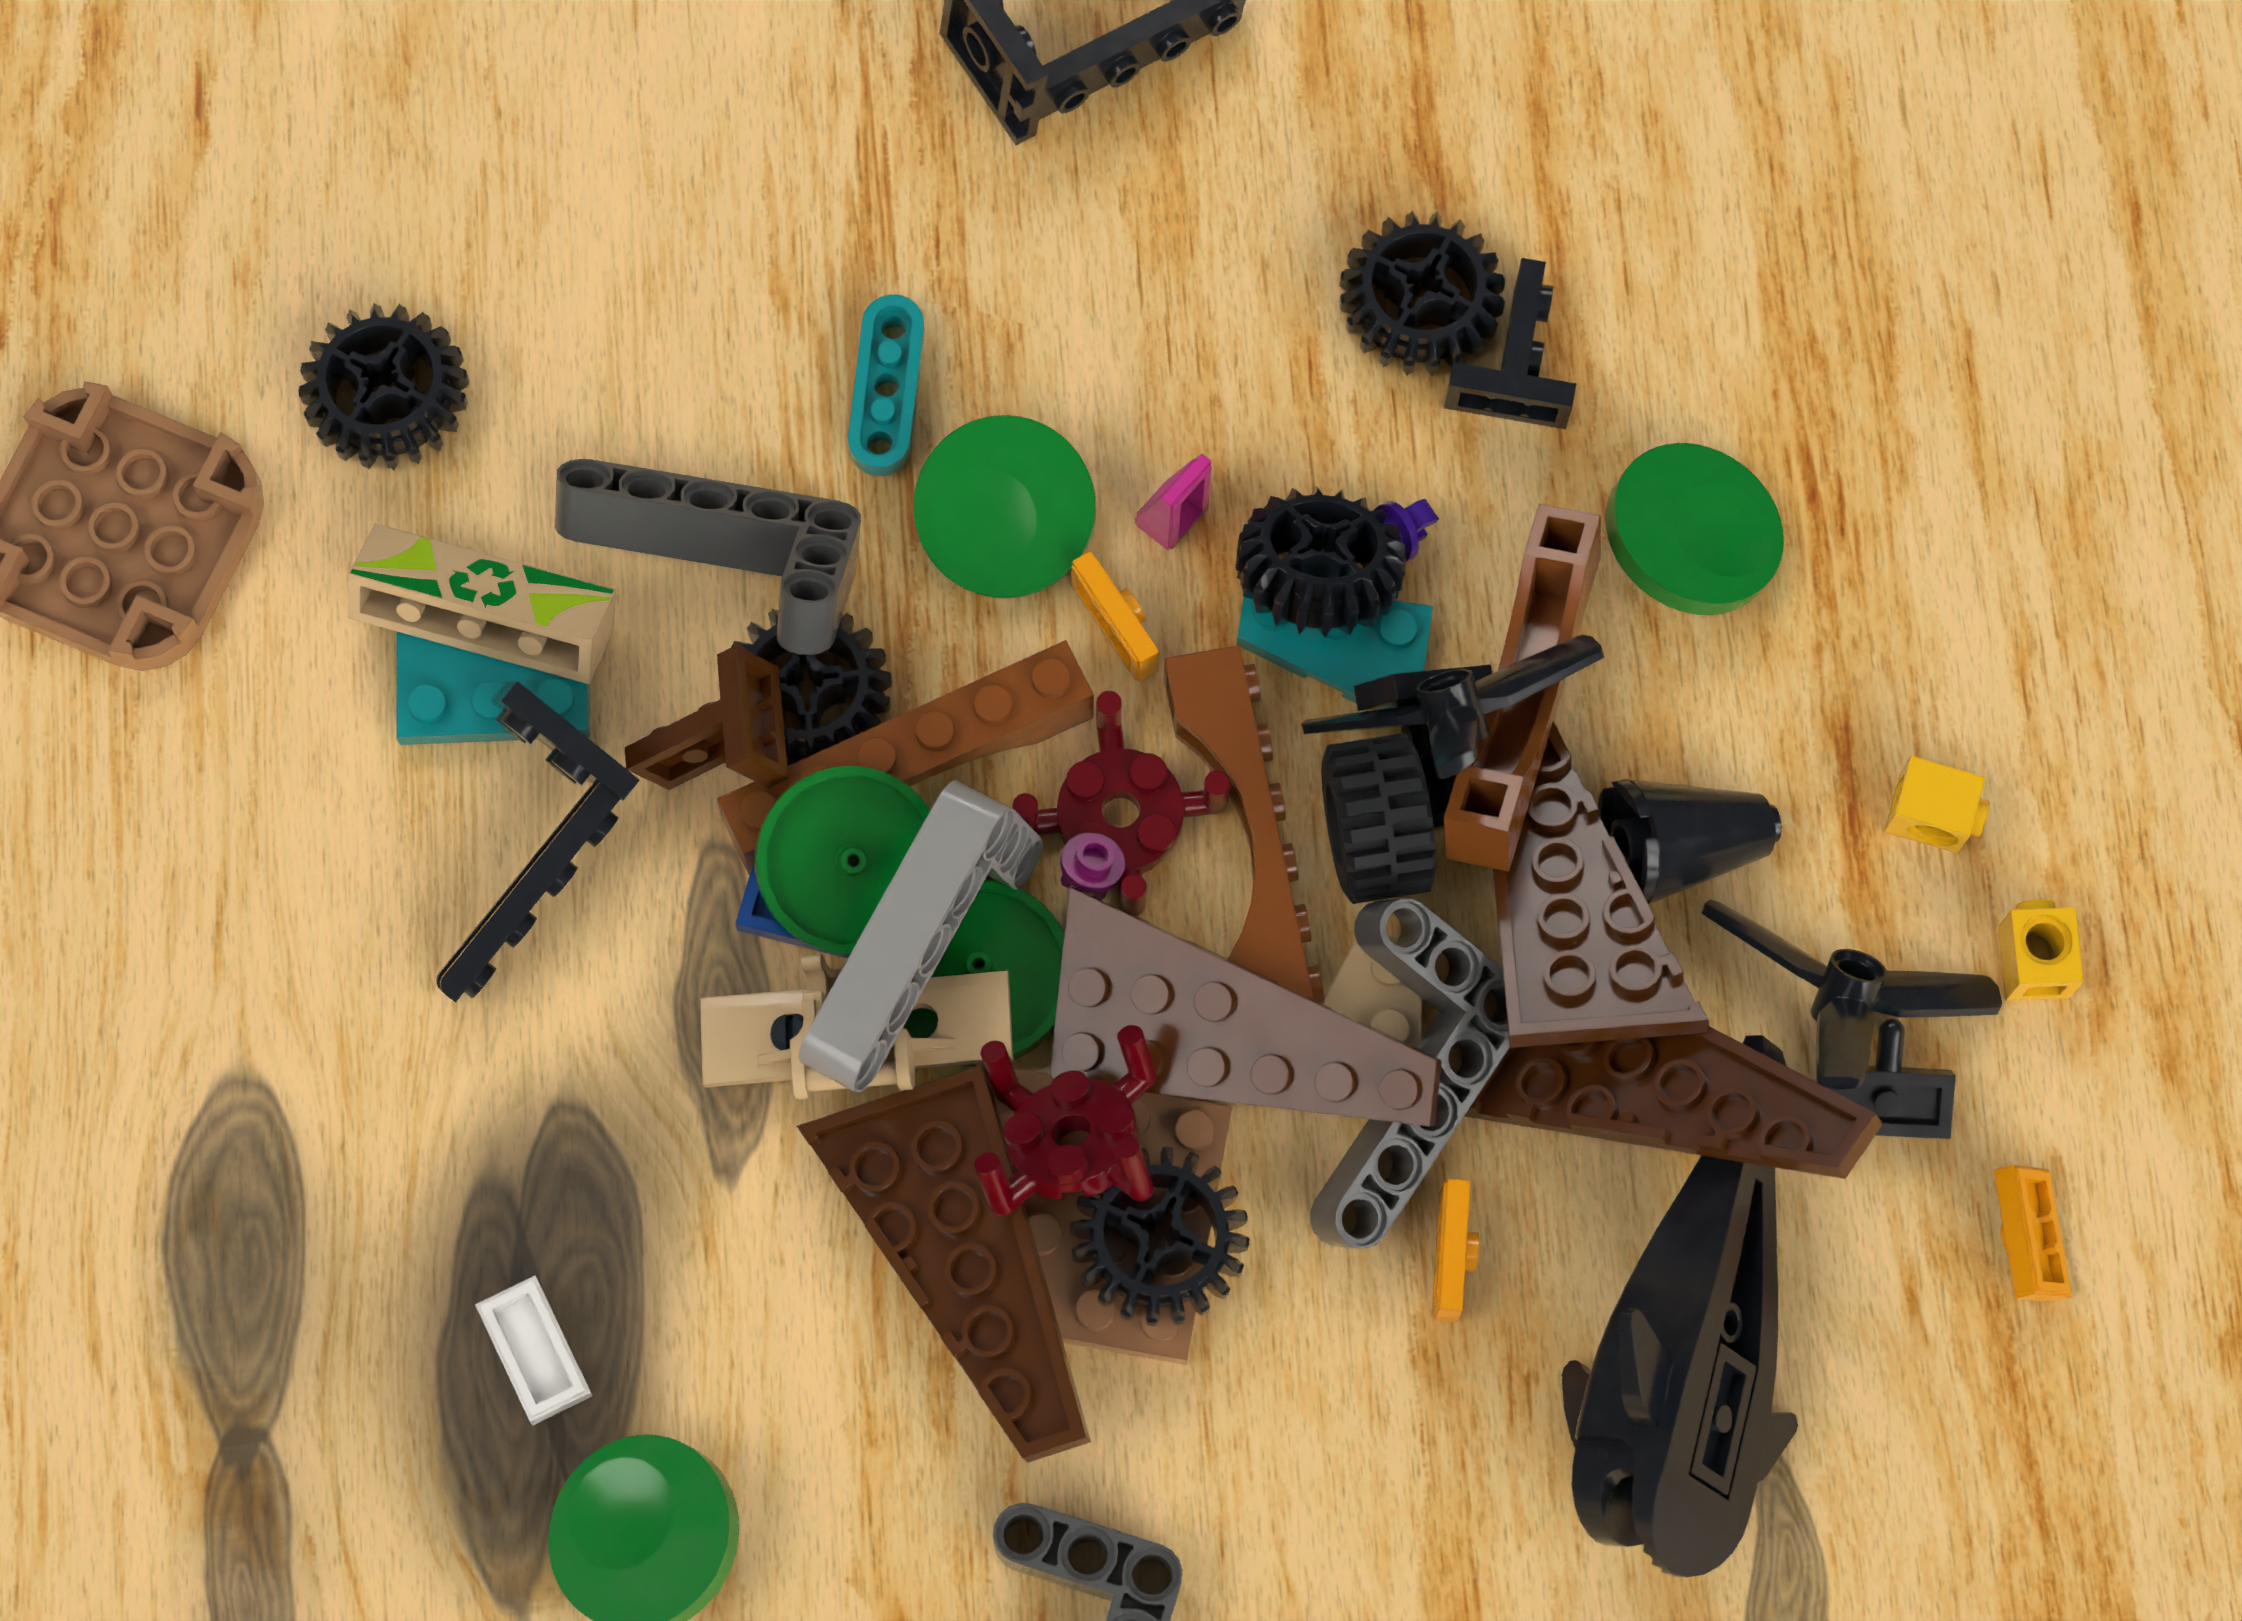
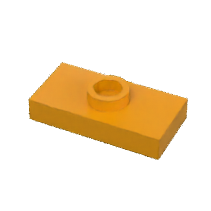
M1091 550L1072 561V588L1134 680L1142 682L1158 672L1159 650L1141 625L1145 621V615L1133 594L1127 588L1120 592L1118 591Z
M2019 1165L1995 1169L1994 1176L2003 1222L2000 1235L2002 1244L2009 1256L2016 1299L2054 1302L2070 1298L2072 1292L2049 1169Z
M1448 1178L1443 1183L1439 1193L1432 1316H1435L1434 1320L1458 1321L1463 1311L1465 1271L1476 1272L1479 1233L1468 1232L1471 1180Z

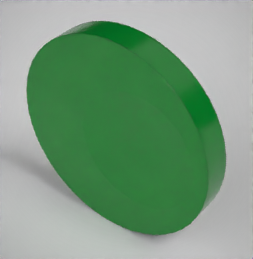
M998 415L984 417L962 425L951 432L933 449L926 459L917 479L914 492L915 527L929 559L937 569L955 584L987 597H1025L1043 591L1059 582L1071 571L1072 561L1082 556L1086 551L1096 520L1095 489L1091 475L1079 453L1062 435L1052 428L1035 420L1020 416Z
M1673 443L1652 448L1632 461L1616 481L1608 497L1605 514L1606 531L1616 560L1627 576L1642 591L1656 601L1675 610L1696 615H1718L1737 610L1751 602L1775 575L1781 562L1784 548L1783 526L1772 497L1750 470L1718 450L1691 443Z
M836 766L825 768L793 783L782 792L767 811L755 844L754 865L756 880L760 894L772 916L791 935L812 947L837 954H851L930 812L926 803L912 788L898 778L868 767Z
M984 880L931 977L1008 971L1013 1060H1016L1037 1048L1054 1031L1065 933L1054 915L1032 895L1019 888L1017 890L1012 889L1001 882ZM926 1008L913 1010L903 1028L907 1029L911 1038H928L937 1028L938 1016L934 1011ZM976 1064L963 1065V1066L975 1067Z
M635 1435L613 1441L588 1456L569 1476L557 1497L551 1515L548 1534L550 1563L556 1581L570 1603L593 1621H687L699 1613L715 1597L732 1568L739 1540L737 1504L731 1487L723 1473L708 1457L696 1449L675 1439L659 1435Z

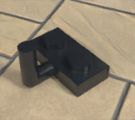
M1873 1011L1875 1016L1874 1030L1878 1035L1876 1066H1867L1865 1079L1859 1088L1829 1089L1875 1112L1883 1124L1876 1136L1951 1139L1956 1075L1952 1070L1902 1067L1905 1035L1903 1024L1895 1016Z

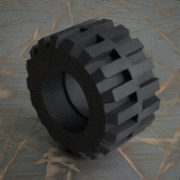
M1401 733L1327 745L1321 765L1323 801L1333 861L1340 886L1352 904L1430 892L1437 868L1433 816L1422 763L1417 749L1407 734Z

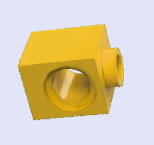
M1911 755L1899 775L1884 832L1958 854L1970 835L1979 838L1984 828L1990 801L1980 797L1986 777Z
M2036 899L2018 903L2016 909L2010 910L1998 926L2006 1001L2070 998L2084 982L2076 908H2055V902L2052 900ZM2038 936L2045 939L2052 947L2053 959L2042 960L2031 954L2026 945V937Z

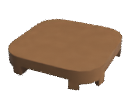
M84 381V388L63 391L44 403L38 398L23 416L29 426L0 479V617L119 667L139 671L167 667L187 655L203 635L259 525L264 507L260 478L240 444L222 432L219 433L218 437H214L112 395L109 387L106 385Z

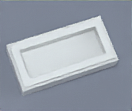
M536 1276L528 1278L475 1304L532 1425L593 1396Z

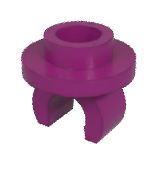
M1083 833L1076 835L1066 843L1061 854L1060 867L1063 873L1061 884L1067 888L1073 885L1082 891L1094 893L1093 896L1103 900L1108 890L1116 886L1123 875L1125 858L1122 850L1113 840L1101 834Z

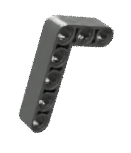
M592 459L570 460L563 463L557 469L555 529L562 537L580 543L782 576L777 623V641L780 646L789 652L799 655H814L828 650L834 643L857 569L861 514L852 505L838 500Z
M1414 899L1378 900L1367 904L1358 913L1355 920L1354 934L1358 945L1368 956L1440 1012L1417 1047L1442 1060L1435 1126H1419L1368 1119L1316 1197L1310 1211V1223L1313 1232L1322 1242L1330 1246L1369 1248L1378 1244L1385 1237L1510 1047L1502 968L1425 905ZM1392 913L1399 919L1401 925V935L1395 944L1389 939L1386 931V924ZM1441 952L1449 963V974L1443 983L1437 977L1435 971V962ZM1489 991L1494 995L1497 1003V1011L1491 1021L1486 1017L1483 1009L1484 999ZM1455 1043L1462 1053V1064L1456 1074L1452 1071L1448 1062L1449 1052ZM1387 1149L1391 1154L1393 1164L1390 1175L1384 1180L1378 1171V1159L1380 1154ZM1351 1202L1357 1211V1223L1355 1228L1348 1234L1342 1224V1213Z
M1018 1503L1009 1506L998 1516L994 1524L993 1540L997 1556L1005 1566L1017 1572L1112 1601L1106 1621H1171L1180 1592L1183 1570L1180 1560L1169 1548L1034 1504ZM1020 1521L1031 1522L1041 1530L1043 1540L1035 1551L1028 1554H1017L1005 1544V1534L1014 1523ZM1084 1541L1095 1542L1100 1545L1107 1556L1104 1567L1097 1573L1090 1575L1081 1574L1074 1570L1069 1563L1068 1555L1075 1545ZM1154 1561L1164 1565L1171 1577V1583L1168 1588L1156 1595L1145 1594L1140 1591L1134 1584L1132 1574L1141 1563Z

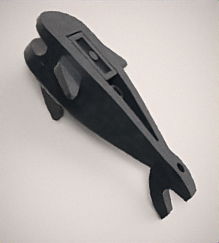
M1763 1035L1745 1036L1744 1045L1787 1066L1783 1051ZM1701 1155L1658 1225L1626 1283L1609 1318L1591 1370L1578 1360H1573L1567 1363L1562 1372L1564 1411L1570 1438L1575 1447L1572 1464V1492L1574 1505L1581 1524L1591 1538L1603 1545L1630 1547L1644 1544L1643 1551L1653 1558L1652 1564L1661 1568L1662 1573L1674 1577L1688 1578L1707 1574L1719 1567L1734 1552L1746 1530L1758 1482L1768 1475L1798 1428L1795 1414L1790 1412L1771 1413L1778 1346L1775 1167Z

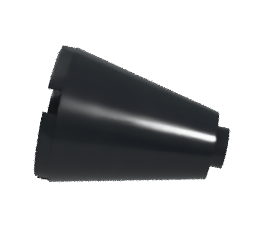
M1624 779L1611 782L1614 787L1604 788L1599 795L1597 804L1600 819L1609 836L1614 837L1648 904L1769 856L1774 849L1775 842L1780 840L1782 833V823L1777 808L1769 804L1767 799L1759 793Z

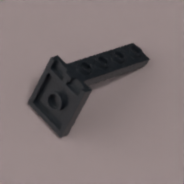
M944 0L939 34L1014 144L1018 145L1036 136L1039 120L1056 111L1064 114L1075 110L1087 100L1090 94L1108 85L1116 88L1126 84L1139 73L1141 68L1159 59L1163 62H1168L1179 57L1189 48L1191 43L1210 33L1212 36H1220L1230 31L1241 20L1246 0H1172L1043 66L1036 57V49L1031 36L1023 26L1014 25L1004 10L1003 0Z
M518 681L506 682L490 701L502 710L495 720L524 744L526 742L532 744L535 739L543 743L552 751L545 761L572 783L576 784L577 782L582 785L587 779L592 784L436 977L437 987L455 1003L463 993L467 994L470 998H474L496 971V968L489 963L492 957L505 942L514 948L523 939L537 920V917L530 910L545 892L555 897L566 886L578 869L571 862L572 858L586 841L595 847L603 840L619 818L611 810L619 800H624L640 781Z

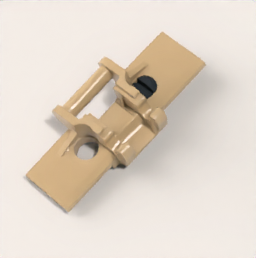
M822 954L805 955L801 957L802 971L806 976V989L700 998L702 1085L706 1088L792 1080L796 1099H809L811 1092L848 1089L802 1064L799 1060L802 1041L842 969H831L826 965ZM1008 971L931 977L913 1010L926 1008L934 1011L938 1016L936 1030L928 1038H911L907 1029L902 1028L893 1044L895 1058L884 1060L868 1087L898 1084L899 1090H913L915 1087V1073H919L918 1069L982 1064L981 1048L990 1041L1004 1043L1010 1060L1013 1061Z

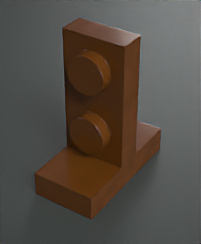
M738 645L717 654L720 700L706 703L698 711L668 726L656 728L650 735L624 747L626 769L668 790L725 762L727 768L768 788L789 779L778 666Z

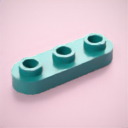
M895 294L877 298L864 312L848 431L849 453L853 463L861 471L873 476H886L900 470L910 456L925 335L924 318L915 302L905 296ZM891 326L900 327L905 331L898 339H889L883 335V332ZM884 383L894 384L898 388L895 394L887 397L879 395L876 389ZM884 440L891 445V448L884 454H875L869 450V446L875 441Z

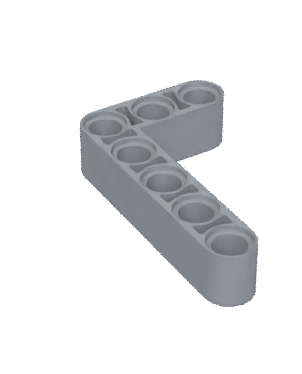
M953 780L942 790L809 1027L799 1051V1060L802 1064L856 1093H861L869 1086L881 1068L986 877L989 876L1017 890V888H1021L1033 873L1042 853L1043 841L1014 809L958 780Z

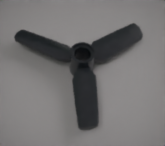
M1579 635L1516 662L1476 682L1472 671L1468 669L1451 670L1434 675L1422 681L1416 687L1420 701L1418 705L1307 719L1301 723L1304 734L1427 725L1436 772L1439 779H1445L1459 774L1477 759L1479 742L1490 735V729L1485 716L1486 713L1510 706L1603 659L1604 653L1601 645L1592 636Z
M1707 901L1702 910L1704 916L1796 976L1818 988L1810 1012L1813 1019L1817 1022L1816 1080L1825 1087L1841 1090L1856 1089L1862 1086L1866 1076L1875 1023L1873 1011L1899 1018L1997 1015L2002 1006L1998 985L1985 975L1886 970L1885 966L1873 956L1853 949L1834 951L1831 954L1828 965H1825L1770 930L1718 901Z

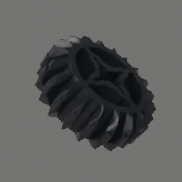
M1412 210L1406 215L1405 227L1400 228L1388 217L1382 223V236L1367 230L1362 236L1361 246L1363 249L1353 248L1349 252L1347 265L1350 269L1342 271L1339 286L1346 292L1340 295L1339 308L1341 312L1351 314L1346 322V329L1349 334L1364 333L1360 341V348L1363 354L1378 347L1382 349L1379 362L1383 368L1391 364L1394 358L1397 357L1404 360L1402 367L1406 375L1413 372L1416 362H1425L1426 370L1433 376L1435 373H1438L1440 359H1444L1451 367L1453 362L1462 364L1464 358L1463 351L1477 357L1483 349L1484 342L1482 338L1491 339L1496 334L1498 322H1496L1495 318L1503 315L1505 300L1499 296L1504 291L1505 278L1503 274L1494 273L1498 265L1496 252L1481 253L1484 245L1481 233L1466 240L1462 237L1465 225L1461 219L1452 224L1450 229L1441 227L1442 219L1438 211L1431 215L1429 225L1419 224V219ZM1410 258H1425L1419 262L1412 263L1403 261ZM1448 267L1453 269L1462 278L1470 293L1471 301L1461 297V290L1449 283L1445 276ZM1431 279H1433L1431 291H1427L1422 298L1419 297L1411 309L1413 296H1417L1422 289L1426 290ZM1372 285L1384 290V297L1396 304L1399 309L1396 321L1389 317L1380 307L1375 298ZM1427 324L1442 326V328L1419 330L1420 327Z
M374 303L370 310V318L360 320L359 315L349 309L347 314L349 326L343 330L337 325L327 323L325 331L330 342L311 341L309 350L316 361L301 363V375L308 383L299 386L298 390L302 403L308 405L304 411L308 425L313 428L319 427L316 434L320 443L326 447L336 444L335 450L338 457L345 462L358 453L361 465L367 469L373 466L378 456H383L387 467L395 470L399 462L398 455L408 453L409 458L419 464L422 459L419 447L425 443L431 448L441 451L443 441L438 430L457 432L459 423L457 417L452 412L465 411L468 404L465 393L460 391L469 385L467 371L460 368L464 358L459 347H456V345L449 346L451 342L449 332L443 326L432 330L430 317L425 315L424 312H421L409 321L407 309L400 304L395 308L391 317H385L381 306ZM377 351H382L381 353L374 356H366ZM418 357L433 370L432 384L427 396L420 393L416 384L411 381L415 375L413 365ZM342 378L350 381L353 390L357 392L353 399L355 408L350 416L344 414L336 406L337 390ZM394 382L395 386H393L392 388L389 387L391 383ZM376 386H379L377 391L374 392L373 387L375 388ZM403 417L401 420L384 424L392 418Z
M1317 486L1311 495L1304 496L1292 488L1285 500L1270 496L1264 508L1253 509L1248 524H1244L1243 532L1239 534L1235 569L1237 570V578L1241 580L1240 585L1242 586L1243 597L1253 599L1256 613L1272 612L1275 626L1286 622L1296 624L1299 635L1307 627L1319 629L1324 638H1326L1332 628H1339L1349 636L1355 626H1357V623L1372 628L1375 619L1379 615L1389 614L1391 606L1394 604L1395 599L1398 598L1399 591L1403 588L1407 556L1405 544L1401 543V538L1399 537V527L1392 524H1382L1386 520L1385 510L1369 511L1366 497L1352 502L1345 499L1342 489L1335 496L1323 495ZM1282 554L1285 558L1281 559L1278 555Z
M772 609L769 612L771 628L765 630L759 624L750 622L747 632L753 644L734 641L731 647L738 645L770 663L781 654L788 652L777 641L778 610ZM848 612L842 615L834 643L828 651L843 658L853 670L842 671L841 665H825L819 662L814 655H799L793 652L788 665L779 670L782 710L795 714L800 721L801 729H793L784 726L787 766L796 763L798 757L807 758L860 734V731L864 732L882 724L875 714L890 711V697L885 695L883 691L892 687V677L890 672L880 669L886 663L885 651L882 648H870L873 642V634L868 628L852 633L854 620ZM805 665L808 668L809 679L813 681L815 692L810 695L811 709L809 711L805 709L804 698L800 696L798 685L799 682L803 681L802 668ZM855 696L849 708L838 719L820 727L821 717L829 707L846 703V697Z
M1165 1146L1160 1153V1164L1150 1165L1146 1149L1141 1148L1154 1188H1168L1169 1190L1166 1191L1158 1205L1146 1210L1128 1206L1126 1210L1117 1207L1129 1196L1115 1185L1098 1193L1097 1195L1101 1199L1080 1195L1076 1202V1208L1082 1214L1092 1219L1072 1221L1070 1234L1079 1239L1090 1241L1072 1249V1258L1074 1262L1079 1263L1095 1261V1264L1088 1267L1081 1274V1281L1086 1287L1094 1286L1103 1280L1107 1282L1098 1295V1303L1103 1307L1111 1304L1119 1294L1125 1297L1120 1312L1122 1319L1130 1320L1134 1316L1137 1304L1148 1306L1146 1324L1148 1326H1157L1160 1314L1159 1307H1170L1173 1323L1180 1325L1185 1321L1184 1302L1190 1301L1194 1310L1201 1316L1209 1312L1208 1298L1203 1292L1205 1289L1221 1299H1225L1229 1295L1230 1287L1219 1273L1231 1277L1241 1276L1244 1268L1243 1263L1227 1253L1247 1251L1249 1248V1238L1243 1234L1229 1231L1247 1224L1248 1216L1245 1210H1224L1238 1198V1191L1235 1186H1228L1217 1192L1212 1190L1221 1177V1170L1217 1166L1209 1168L1200 1178L1195 1175L1199 1161L1197 1154L1190 1152L1185 1158L1183 1167L1180 1168L1172 1166L1173 1148ZM1188 1196L1194 1199L1208 1215L1215 1236L1214 1248L1199 1242L1200 1235L1191 1232L1183 1224L1181 1216ZM1172 1210L1170 1239L1175 1244L1169 1246L1165 1241L1164 1249H1155L1151 1261L1147 1263L1150 1246L1149 1233L1145 1228L1150 1226L1155 1232V1224H1164L1168 1212ZM1106 1225L1120 1230V1237L1133 1243L1138 1250L1139 1255L1136 1260V1267L1131 1277L1115 1264L1107 1250L1104 1239ZM1178 1262L1191 1266L1195 1262L1203 1266L1195 1275L1182 1282L1165 1286L1150 1285L1160 1268L1168 1263Z

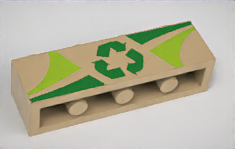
M376 523L348 573L349 619L590 684L613 635L616 589Z

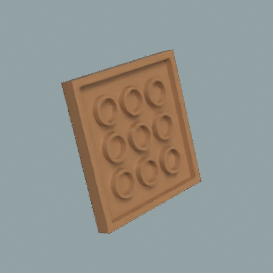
M984 1063L976 1064V1066L982 1065L986 1070ZM1013 1067L1019 1083L1033 1093L1050 1085L1054 1079L1048 1073ZM991 1084L1004 1129L1006 1121L1015 1112L998 1100ZM1147 1092L1132 1104L1139 1128L1137 1140L1141 1148L1146 1149L1150 1165L1160 1164V1153L1162 1148L1166 1146L1173 1148L1172 1166L1182 1168L1186 1156L1192 1152L1199 1156L1195 1175L1201 1178L1213 1166H1217L1221 1170L1232 1106ZM1085 1131L1071 1132L1065 1135L1058 1145H1078L1087 1138L1089 1133ZM1219 1181L1217 1185L1212 1189L1214 1192H1217ZM1154 1188L1152 1196L1145 1201H1136L1129 1196L1117 1207L1124 1210L1128 1206L1141 1210L1151 1209L1160 1203L1169 1189ZM1083 1190L1062 1193L1063 1199H1049L1036 1193L1030 1195L1024 1201L1063 1343L1186 1365L1196 1314L1190 1301L1183 1303L1185 1321L1180 1325L1173 1323L1170 1307H1159L1160 1314L1157 1326H1148L1146 1324L1148 1306L1137 1304L1134 1316L1130 1320L1122 1319L1120 1312L1125 1297L1120 1294L1111 1304L1103 1307L1098 1303V1295L1107 1282L1103 1280L1094 1286L1086 1287L1081 1281V1274L1088 1267L1095 1264V1261L1079 1263L1074 1262L1072 1258V1249L1090 1241L1079 1239L1070 1234L1072 1221L1092 1219L1082 1214L1076 1208L1078 1197L1080 1195L1085 1196ZM1097 1194L1091 1195V1197L1101 1199ZM1188 1196L1181 1216L1182 1222L1188 1230L1200 1235L1199 1242L1208 1245L1211 1221L1204 1209ZM1172 1210L1168 1212L1164 1224H1155V1232L1150 1226L1145 1228L1149 1233L1150 1246L1147 1263L1151 1261L1155 1249H1164L1165 1241L1169 1246L1175 1244L1170 1239ZM1106 1225L1104 1239L1107 1250L1115 1264L1131 1277L1136 1267V1260L1139 1255L1138 1250L1133 1243L1120 1237V1230ZM1178 1262L1168 1263L1160 1268L1150 1285L1165 1286L1182 1282L1195 1275L1203 1266L1195 1262L1191 1266Z

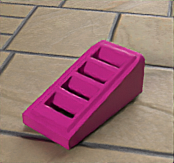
M1202 453L1195 459H1192L1168 478L1137 512L1135 524L1166 550H1169V548L1173 549L1208 510L1212 470L1211 460Z

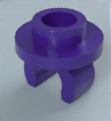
M1426 499L1419 500L1405 509L1392 501L1385 502L1375 508V510H1385L1386 520L1382 524H1392L1399 527L1401 543L1405 544L1406 562L1417 555L1419 542L1427 537L1428 534L1424 528L1437 523L1439 520Z

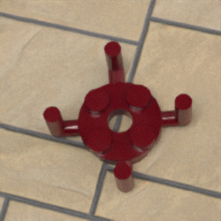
M1105 691L1098 696L1096 701V728L1100 752L1088 756L1070 768L1059 792L1057 808L1038 810L1037 799L1028 793L1018 795L1014 799L1012 807L1038 835L1060 833L1064 845L1071 838L1083 833H1097L1113 840L1120 847L1125 858V869L1117 884L1120 907L1122 911L1138 916L1144 911L1146 906L1147 884L1142 877V873L1150 871L1157 866L1176 845L1182 833L1184 818L1219 814L1226 809L1230 779L1226 773L1215 770L1206 776L1204 790L1182 792L1176 778L1159 756L1124 747L1121 724V697L1114 691ZM1113 799H1128L1138 808L1139 816L1129 826L1115 827L1104 819L1102 814L1104 806Z
M1128 1025L1118 1032L1117 1039L1129 1072L1114 1085L1087 1078L1080 1071H1067L1057 1075L1050 1085L1033 1093L1019 1083L1004 1043L990 1041L981 1048L980 1055L996 1097L1015 1112L1006 1121L1003 1132L1007 1151L1016 1173L1007 1179L1001 1161L995 1153H983L974 1161L975 1172L989 1207L994 1214L998 1216L1009 1215L1033 1193L1049 1199H1063L1062 1193L1083 1190L1085 1197L1101 1193L1115 1185L1136 1201H1145L1152 1196L1154 1184L1140 1143L1137 1140L1139 1128L1132 1104L1154 1085L1157 1079V1072L1144 1033L1139 1026ZM1085 1131L1089 1133L1087 1138L1078 1145H1058L1060 1140L1071 1132Z

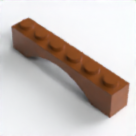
M1544 504L1538 505L1523 555L1511 620L1498 671L1578 636L1601 559V515ZM1566 678L1510 706L1485 714L1490 735L1479 742L1477 759L1457 774L1445 812L1446 859L1509 872Z
M1067 640L1062 641L787 766L789 779L770 788L754 781L717 798L722 820L748 875H750L754 864L757 835L767 811L782 792L799 779L825 768L861 766L888 773L910 787L973 760L1013 748L1038 744L1092 719L1094 715V694Z
M1240 645L1165 658L1163 679L1175 737L1197 754L1211 771L1219 770L1228 775L1230 779L1229 797L1240 815L1250 847L1253 876L1251 904L1242 933L1228 959L1304 997L1324 1003V991L1318 965H1306L1302 943L1311 942V929L1305 904L1294 905L1289 883L1299 880L1292 843L1281 845L1277 822L1286 820L1281 786L1279 783H1268L1264 762L1273 761L1270 732L1267 723L1256 725L1252 702L1261 701L1256 667L1254 664H1243Z

